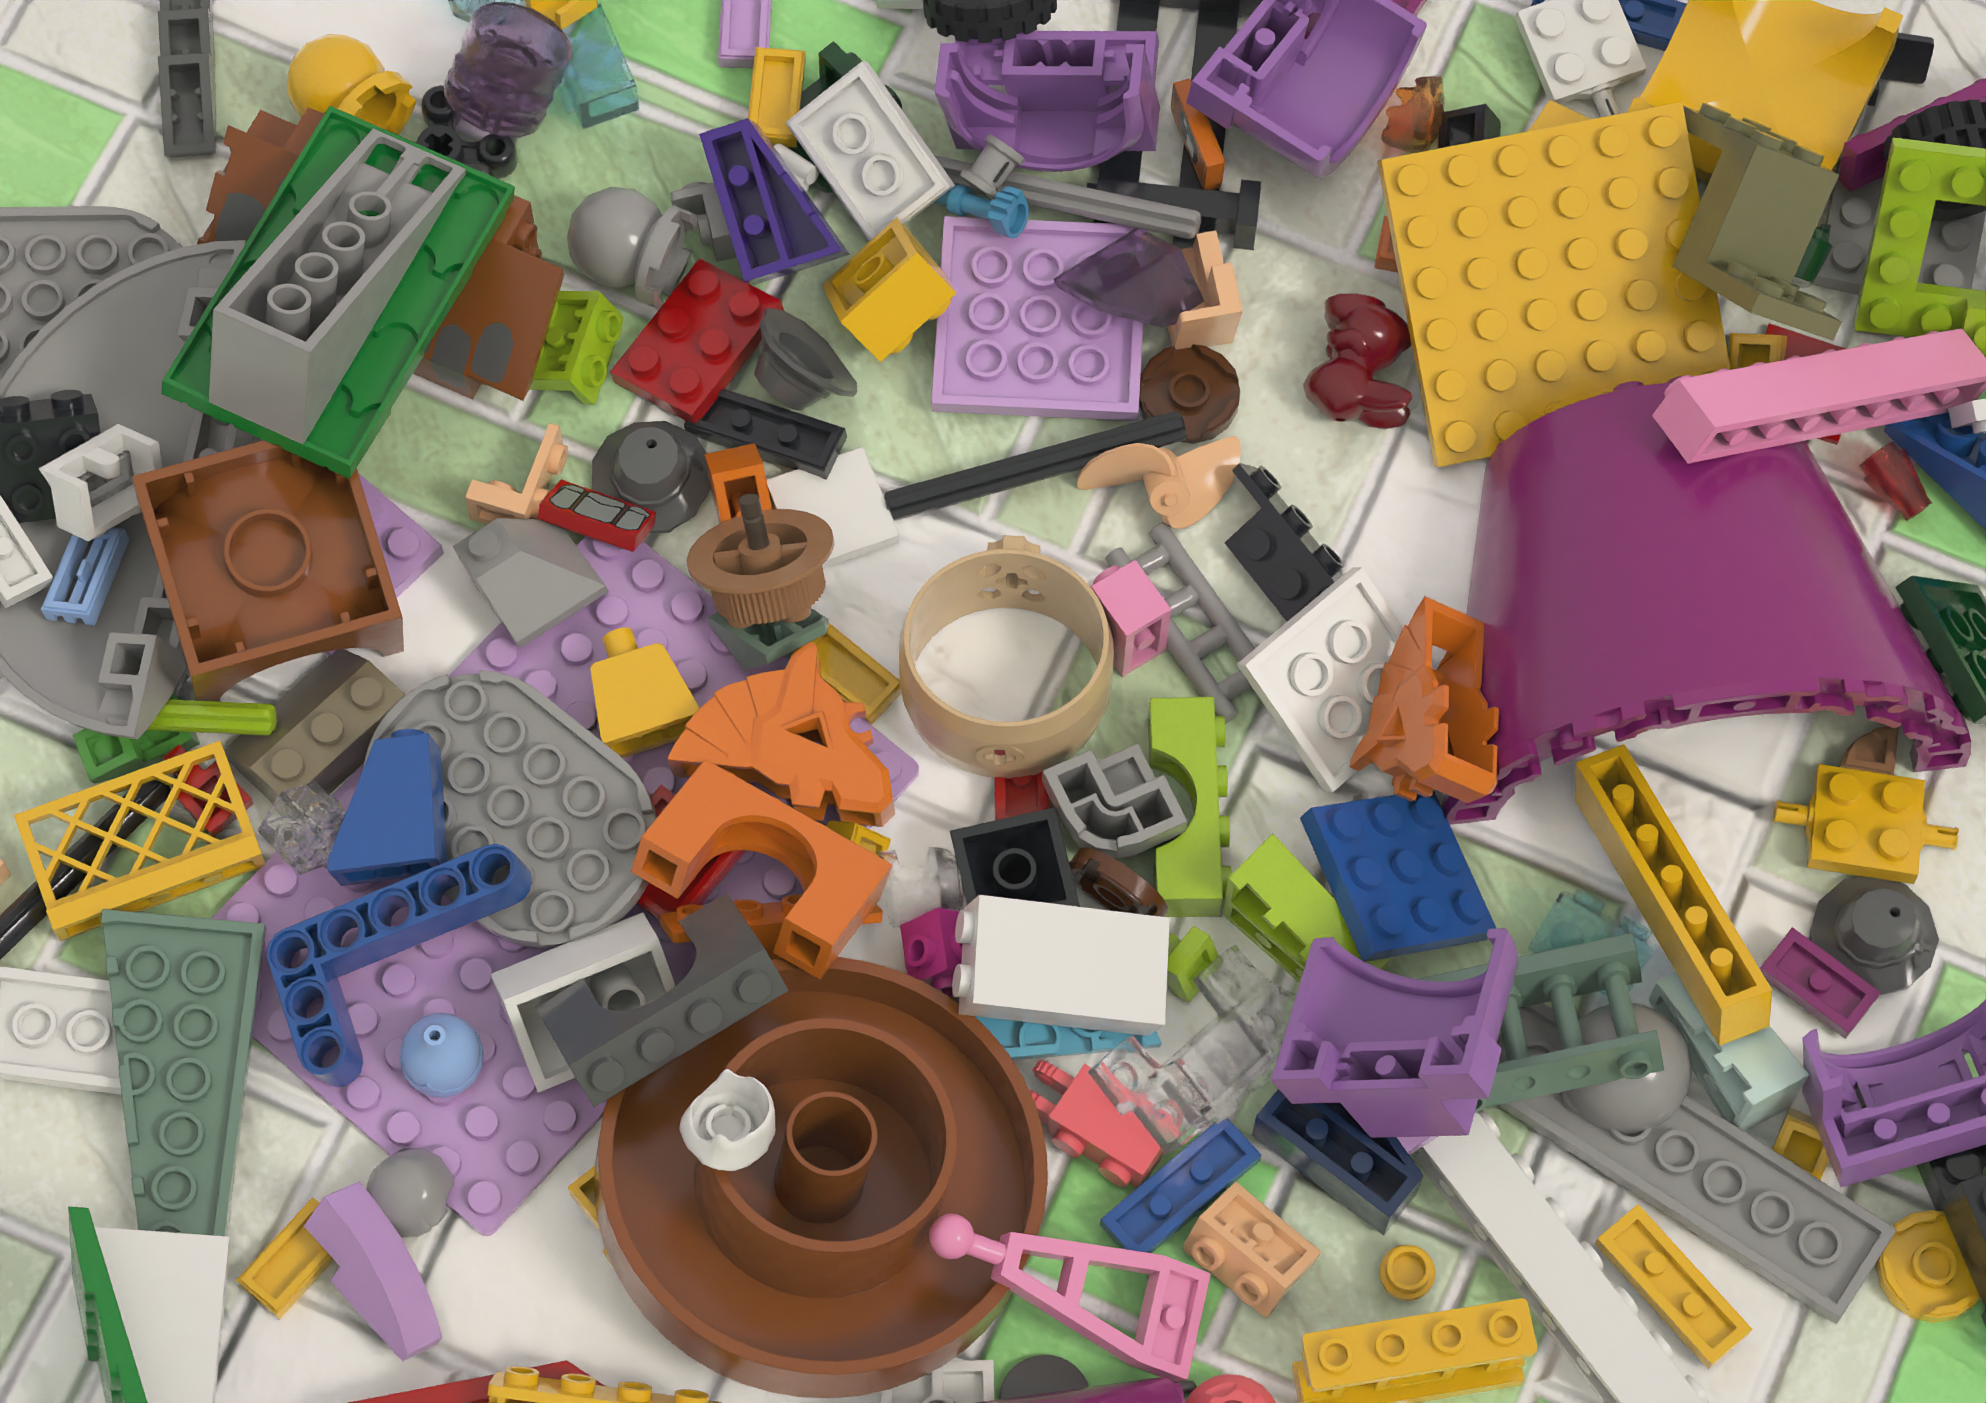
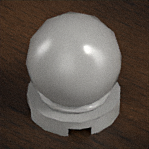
M608 187L588 195L572 213L567 234L569 254L578 270L597 284L617 289L635 285L636 299L659 309L662 305V299L659 298L660 294L663 293L668 296L672 294L678 286L689 262L692 251L683 248L687 230L697 231V215L674 205L662 215L655 202L635 189Z

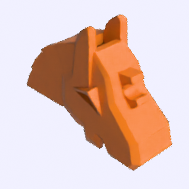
M1424 596L1408 626L1404 625L1389 662L1384 664L1378 694L1374 696L1368 732L1355 749L1349 765L1350 768L1360 771L1373 762L1382 772L1393 776L1391 782L1392 786H1394L1393 794L1411 802L1416 801L1417 794L1426 798L1431 797L1434 789L1466 803L1475 801L1493 792L1497 785L1498 746L1494 744L1487 745V741L1498 731L1499 708L1494 706L1488 709V703L1480 691L1484 622ZM1432 645L1447 651L1436 670L1431 668Z
M808 643L799 648L791 656L786 668L783 670L747 676V680L726 685L714 692V697L699 708L686 723L685 730L675 742L667 758L673 777L690 778L706 759L722 769L733 773L747 783L757 782L780 799L791 800L795 810L815 821L823 822L828 805L836 806L841 821L854 822L863 826L883 827L895 815L889 770L868 748V746L874 743L871 729L863 733H857L850 728L854 719L866 716L864 703L843 702L842 697L820 677L821 663L817 657V646L814 643ZM820 740L822 745L815 743L814 741Z

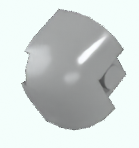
M1138 743L1098 761L1093 751L1089 750L1042 772V783L1053 806L1056 808L1064 828L1081 848L1089 847L1115 859L1127 858L1175 839L1186 831L1188 821L1165 776L1162 775L1155 778Z

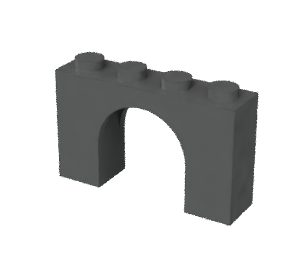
M727 893L679 921L696 950V958L691 970L684 979L660 998L634 1009L622 1011L608 1010L598 1004L584 979H581L535 1007L593 1107L789 991L766 949Z

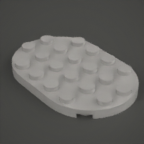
M106 206L0 207V380L20 352L36 334L67 305L96 284L117 272L152 256L182 248L181 243H177L155 220L138 212L123 208Z
M479 670L480 673L464 674L453 677L446 674L429 680L411 690L385 715L370 741L364 766L376 739L391 738L393 732L402 729H417L424 733H429L441 749L447 861L486 845L499 844L510 849L528 867L531 872L532 884L527 896L519 903L481 918L476 922L492 934L518 945L536 948H556L573 940L596 933L620 921L634 907L649 883L631 873L641 837L657 818L649 792L637 773L621 756L540 691L518 678L499 672ZM510 865L502 866L495 871L492 876L491 885L500 884L505 881L510 872ZM459 886L451 887L444 893V896L454 902L460 891Z

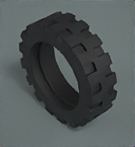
M923 0V8L928 26L931 29L937 27V33L941 36L948 37L953 35L955 40L962 42L978 39V43H990L994 38H1002L1003 41L1016 38V34L1021 32L1024 34L1032 33L1037 30L1038 24L1045 25L1051 19V13H1055L1057 10V0Z

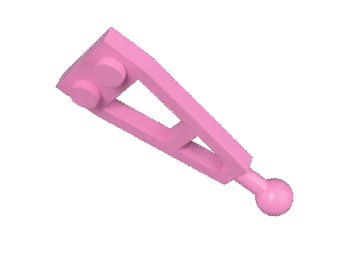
M953 1213L938 1217L931 1225L929 1243L933 1251L940 1257L958 1259L967 1254L993 1264L991 1279L1009 1287L1013 1293L1128 1365L1160 1377H1167L1174 1382L1188 1380L1211 1273L1164 1255L1016 1232L1001 1235L999 1242L974 1233L972 1225L966 1218ZM1022 1254L1063 1261L1057 1291L1052 1290L1018 1269ZM1088 1265L1149 1274L1134 1340L1079 1306Z

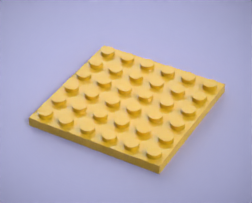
M1682 102L1377 161L1434 467L1491 457L1499 443L1505 441L1513 433L1534 420L1575 402L1613 392L1617 385L1625 382L1638 381L1642 382L1645 386L1666 383L1670 379L1679 376L1690 375L1694 377L1714 373L1723 368L1731 370L1717 293L1672 267L1700 203Z

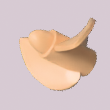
M1231 436L1197 447L1178 457L1169 449L1157 448L1153 445L1142 443L1123 445L1105 451L1090 460L1078 475L1077 488L1079 490H1086L1143 480L1151 506L1157 513L1161 514L1163 522L1171 528L1182 529L1194 525L1206 516L1220 502L1235 478L1232 469L1240 462V440L1236 436Z

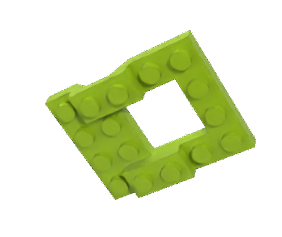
M1892 138L1853 319L1854 330L1916 337L1931 331L1944 332L1962 328L1981 353L1986 356V291L1918 283L1935 201L1942 200L1986 206V149Z

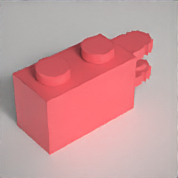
M1038 1061L1032 1069L1035 1077L1043 1084L1050 1086V1088L1063 1095L1058 1104L1054 1105L1036 1092L1029 1090L1035 1102L1040 1120L1048 1125L1047 1133L1053 1136L1051 1139L1053 1144L1069 1156L1079 1158L1082 1154L1100 1165L1098 1171L1110 1182L1120 1187H1126L1127 1184H1130L1137 1189L1149 1178L1175 1139L1178 1121L1085 1063L1074 1078L1048 1061Z

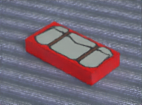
M562 479L540 502L538 519L631 552L636 550L654 528L656 518L655 511Z

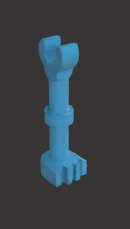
M957 184L933 202L946 206L949 213L960 217L971 214L989 220L996 234L1011 239L1017 238L1023 232L1029 216V206L1022 190L1011 186L1005 187L1001 192L997 191L995 200L975 195L970 187Z

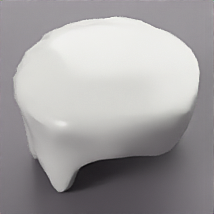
M726 1069L687 1108L681 1118L679 1130L687 1148L694 1153L702 1164L717 1170L736 1171L751 1165L768 1151L776 1131L774 1103L767 1088L760 1081L750 1076H738L731 1070Z

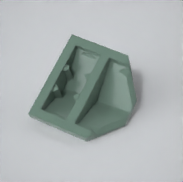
M812 608L811 614L799 622L780 620L773 623L753 624L746 628L731 627L726 617L719 615V612L708 617L711 628L744 671L769 664L826 634L829 626V619Z

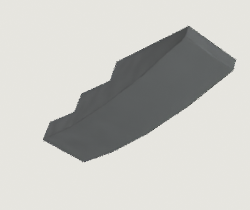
M159 0L160 11H157L160 42L158 68L164 156L178 157L216 154V84L212 0Z

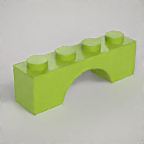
M1214 697L1150 698L1148 711L1149 766L1171 776L1184 788L1190 798L1194 812L1193 819L1185 832L1173 841L1155 849L1153 864L1154 889L1163 897L1168 906L1164 917H1220L1228 877L1232 874L1231 866H1221V848H1226L1230 845L1229 815H1219L1218 797H1227L1228 791L1227 766L1217 765L1216 748L1225 747L1224 715L1215 716Z

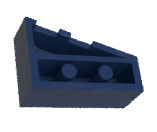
M1278 1089L1256 1115L1252 1132L1253 1137L1383 1236L1417 1195L1423 1174L1397 1137L1371 1138L1340 1102L1292 1104Z

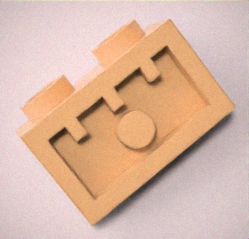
M1236 1181L1199 1216L1182 1245L1183 1250L1199 1266L1209 1271L1244 1303L1250 1305L1263 1317H1268L1275 1310L1283 1295L1314 1265L1321 1254L1318 1248Z

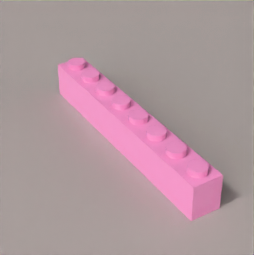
M1962 328L1944 332L1931 331L1922 336L1910 338L1897 337L1888 342L1872 345L1864 343L1855 348L1838 351L1830 349L1821 354L1805 357L1796 355L1783 361L1766 364L1764 362H1757L1744 368L1732 370L1723 368L1714 373L1694 377L1685 375L1673 381L1664 392L1665 398L1652 416L1686 462L1694 463L1948 413V408L1977 400L1986 389V358Z

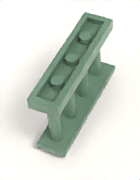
M1633 933L1518 957V966L1501 1026L1507 1061L1498 1063L1489 1098L1478 1099L1475 1113L1492 1106L1616 1081L1622 1078L1639 1079L1649 1073L1664 1070L1657 1030L1639 1033L1627 985L1642 982ZM1488 964L1417 978V980L1435 982L1466 980L1486 972ZM1606 990L1617 1038L1584 1045L1573 997ZM1551 1001L1562 1050L1529 1056L1519 1008Z

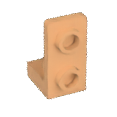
M549 423L522 494L518 493L512 486L501 481L492 480L487 484L472 479L465 496L471 520L485 524L492 522L496 518L540 520L538 519L539 504L550 492L547 488L552 475L559 476L562 473L568 455V446L563 445L559 425Z

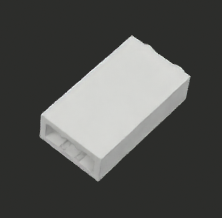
M978 895L965 906V910H960L956 921V942L963 945L962 962L956 965L953 974L952 992L954 997H959V1014L1149 1036L1165 1026L1170 918Z

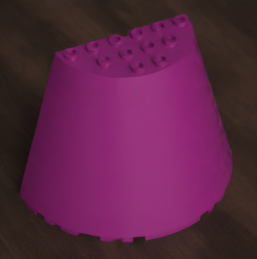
M1679 376L1670 379L1666 383L1645 386L1642 382L1638 381L1625 382L1617 385L1613 392L1594 396L1557 409L1527 424L1505 441L1499 443L1489 458L1484 472L1466 615L1484 622L1480 691L1488 703V709L1494 706L1499 708L1498 731L1487 741V745L1494 744L1498 746L1497 785L1492 793L1470 803L1443 793L1441 807L1450 825L1495 820L1500 809L1515 794L1514 788L1516 786L1531 782L1542 775L1541 761L1552 756L1554 765L1560 766L1577 757L1595 751L1594 737L1610 731H1614L1616 741L1621 742L1635 738L1640 733L1648 730L1670 729L1683 725L1740 716L1811 713L1820 710L1834 711L1836 715L1852 716L1855 714L1854 705L1865 707L1867 720L1882 723L1892 728L1899 727L1902 724L1904 735L1909 739H1913V745L1910 750L1913 772L1966 767L1971 755V738L1963 715L1956 706L1938 671L1928 658L1912 626L1904 617L1899 603L1806 441L1687 463L1652 416L1664 400L1666 388L1673 381L1682 377Z

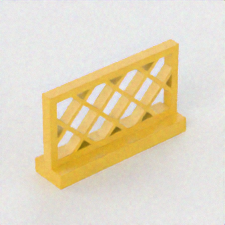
M221 741L208 744L14 815L46 905V912L52 929L60 941L103 926L101 923L103 909L142 912L260 869L263 865H266ZM213 758L216 759L221 776L211 795L185 784L194 765ZM180 771L177 779L167 776ZM157 780L172 787L160 813L133 802L142 784ZM225 786L231 803L220 799ZM129 789L125 798L116 795V793ZM181 791L207 802L195 828H191L168 817ZM103 798L121 806L108 832L82 821L90 803ZM215 806L236 815L242 832L219 840L203 833V830ZM77 808L73 817L64 813ZM129 810L155 821L143 848L116 836ZM53 817L69 824L57 850L54 851L36 843L30 827L31 824ZM164 825L190 836L182 854L170 859L151 852ZM77 829L104 840L91 867L65 856ZM198 840L209 844L194 850ZM112 844L139 855L131 872L118 878L99 870ZM40 854L52 858L47 870ZM147 859L157 863L143 868ZM60 863L87 874L77 893L56 900L51 881ZM95 878L104 881L102 884L91 887Z

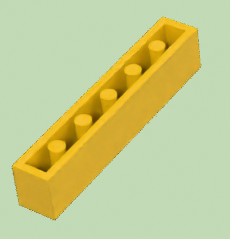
M1625 744L1575 762V801L1718 1045L1721 1046L1770 1027L1772 988Z

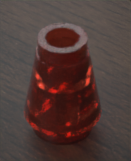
M1893 441L1879 449L1859 465L1866 475L1862 480L1901 514L1906 521L1914 518L1932 504L1906 449L1900 451Z

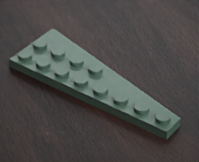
M103 909L101 923L104 932L106 966L111 992L113 1026L116 1035L118 1069L138 1230L227 1236L266 926L263 923Z

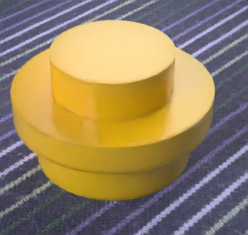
M1399 1245L1392 1248L1383 1257L1379 1268V1277L1383 1288L1394 1298L1403 1301L1417 1300L1426 1295L1434 1283L1436 1274L1433 1260L1429 1254L1414 1245Z

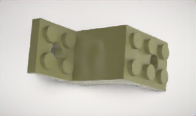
M1702 103L1699 111L1683 105L1687 131L1721 149L1722 153L1672 267L1750 313L1834 341L1842 321L1824 311L1827 302L1799 291L1800 287L1793 284L1792 281L1839 174L1821 165L1824 159L1823 155L1797 145L1798 142L1772 132L1771 128L1745 117L1742 120L1731 117L1730 113L1707 103Z

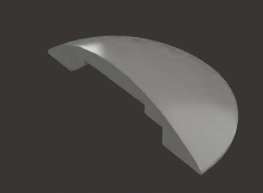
M215 241L178 248L138 262L96 284L59 312L20 352L0 380V399L11 396H24L29 398V401L51 399V394L62 390H78L83 395L92 394L98 411L100 433L116 424H120L158 441L162 468L251 444V434L235 428L231 423H224L187 406V403H180L161 394L163 378L247 241ZM141 513L133 515L114 526V528L125 529L130 540L95 626L85 625L81 618H78L76 623L66 622L63 616H58L57 621L47 620L41 608L50 586L6 609L0 601V673L25 697L64 721L100 734L136 740L149 728L169 700L187 668ZM56 519L19 523L54 579L72 534L59 528ZM94 538L89 541L82 560L87 558ZM77 575L74 577L65 602H69L78 580Z

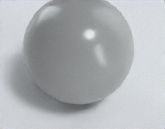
M1632 1003L1638 1031L1643 1033L1657 1030L1664 1070L1649 1073L1639 1079L1622 1078L1616 1081L1565 1091L1572 1104L1579 1110V1115L1598 1128L1606 1131L1616 1130L1622 1134L1644 1132L1646 1129H1653L1667 1121L1683 1103L1692 1076L1690 1052L1679 1029L1662 1013L1637 1003ZM1609 1004L1589 1012L1579 1020L1584 1045L1617 1038Z

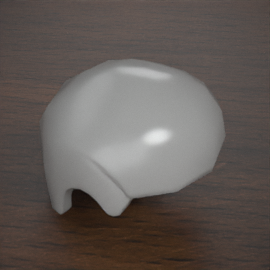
M423 1147L403 1148L389 1156L372 1171L366 1190L374 1198L401 1238L419 1237L429 1232L432 1227L437 1226L447 1214V1197L449 1191L454 1186V1180L440 1156Z

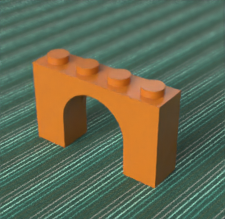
M705 759L641 837L631 873L678 899L704 865L719 854L735 850H748L763 853L777 859L795 874L804 893L785 917L773 953L814 977L821 979L880 900L893 864Z

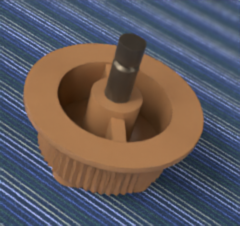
M752 493L741 496L738 500L741 516L731 518L714 526L700 536L692 545L687 556V567L690 576L696 583L711 590L715 609L719 612V615L726 617L728 624L733 628H746L753 624L773 623L780 620L799 622L806 619L811 614V605L819 601L818 598L822 597L821 594L824 593L823 591L826 587L822 565L827 561L834 547L831 527L822 518L805 511L793 509L762 511L760 498L757 494Z

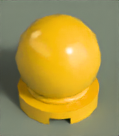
M340 34L321 36L306 43L293 56L287 75V93L291 105L300 118H302L308 107L325 114L328 107L332 106L399 135L410 120L416 105V100L409 94V90L413 88L412 85L398 72L385 71L384 66L370 46L353 37Z

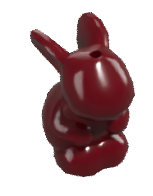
M1350 293L1337 294L1325 300L1324 317L1328 327L1331 329L1326 337L1328 342L1326 354L1330 360L1309 372L1303 383L1306 398L1331 421L1349 422L1359 419L1369 427L1384 430L1404 425L1411 414L1407 407L1412 400L1411 392L1393 383L1374 380L1373 376L1394 363L1403 351L1412 346L1408 324L1396 312L1386 308L1384 302L1372 296Z

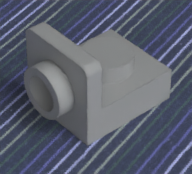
M693 182L685 185L680 190L672 191L670 193L672 206H677L697 215L702 245L712 243L716 262L736 258L714 182Z

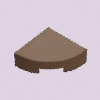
M1879 727L1861 736L1847 748L1839 767L1894 775L1899 727Z

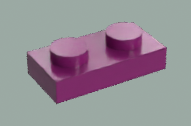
M1793 927L1760 967L1761 972L1769 983L1844 1039L1850 1035L1881 994L1880 991Z

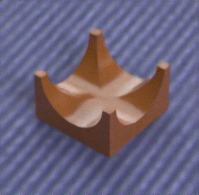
M262 440L132 476L141 517L165 589L196 701L219 702L222 695L240 681L270 667L312 654L348 648H369L380 651L385 657L404 651L402 613L357 468L351 478L348 479L328 470L326 466H319L282 449L279 445L275 446Z

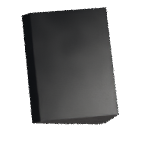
M1055 807L950 830L967 905L978 895L1080 907Z

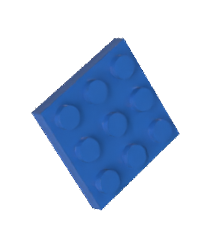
M1433 791L1431 797L1427 798L1417 794L1416 801L1412 802L1397 795L1312 807L1300 817L1362 961L1368 962L1485 941L1488 939V929H1497L1451 826L1445 817L1435 791Z

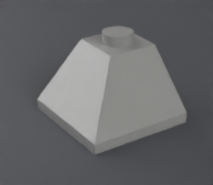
M496 518L452 546L471 581L519 648L609 592L604 582L564 528L541 520Z

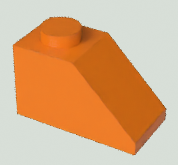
M755 443L704 454L719 524L731 518L741 516L738 500L746 494L753 493L759 496L762 511L772 509L764 465Z

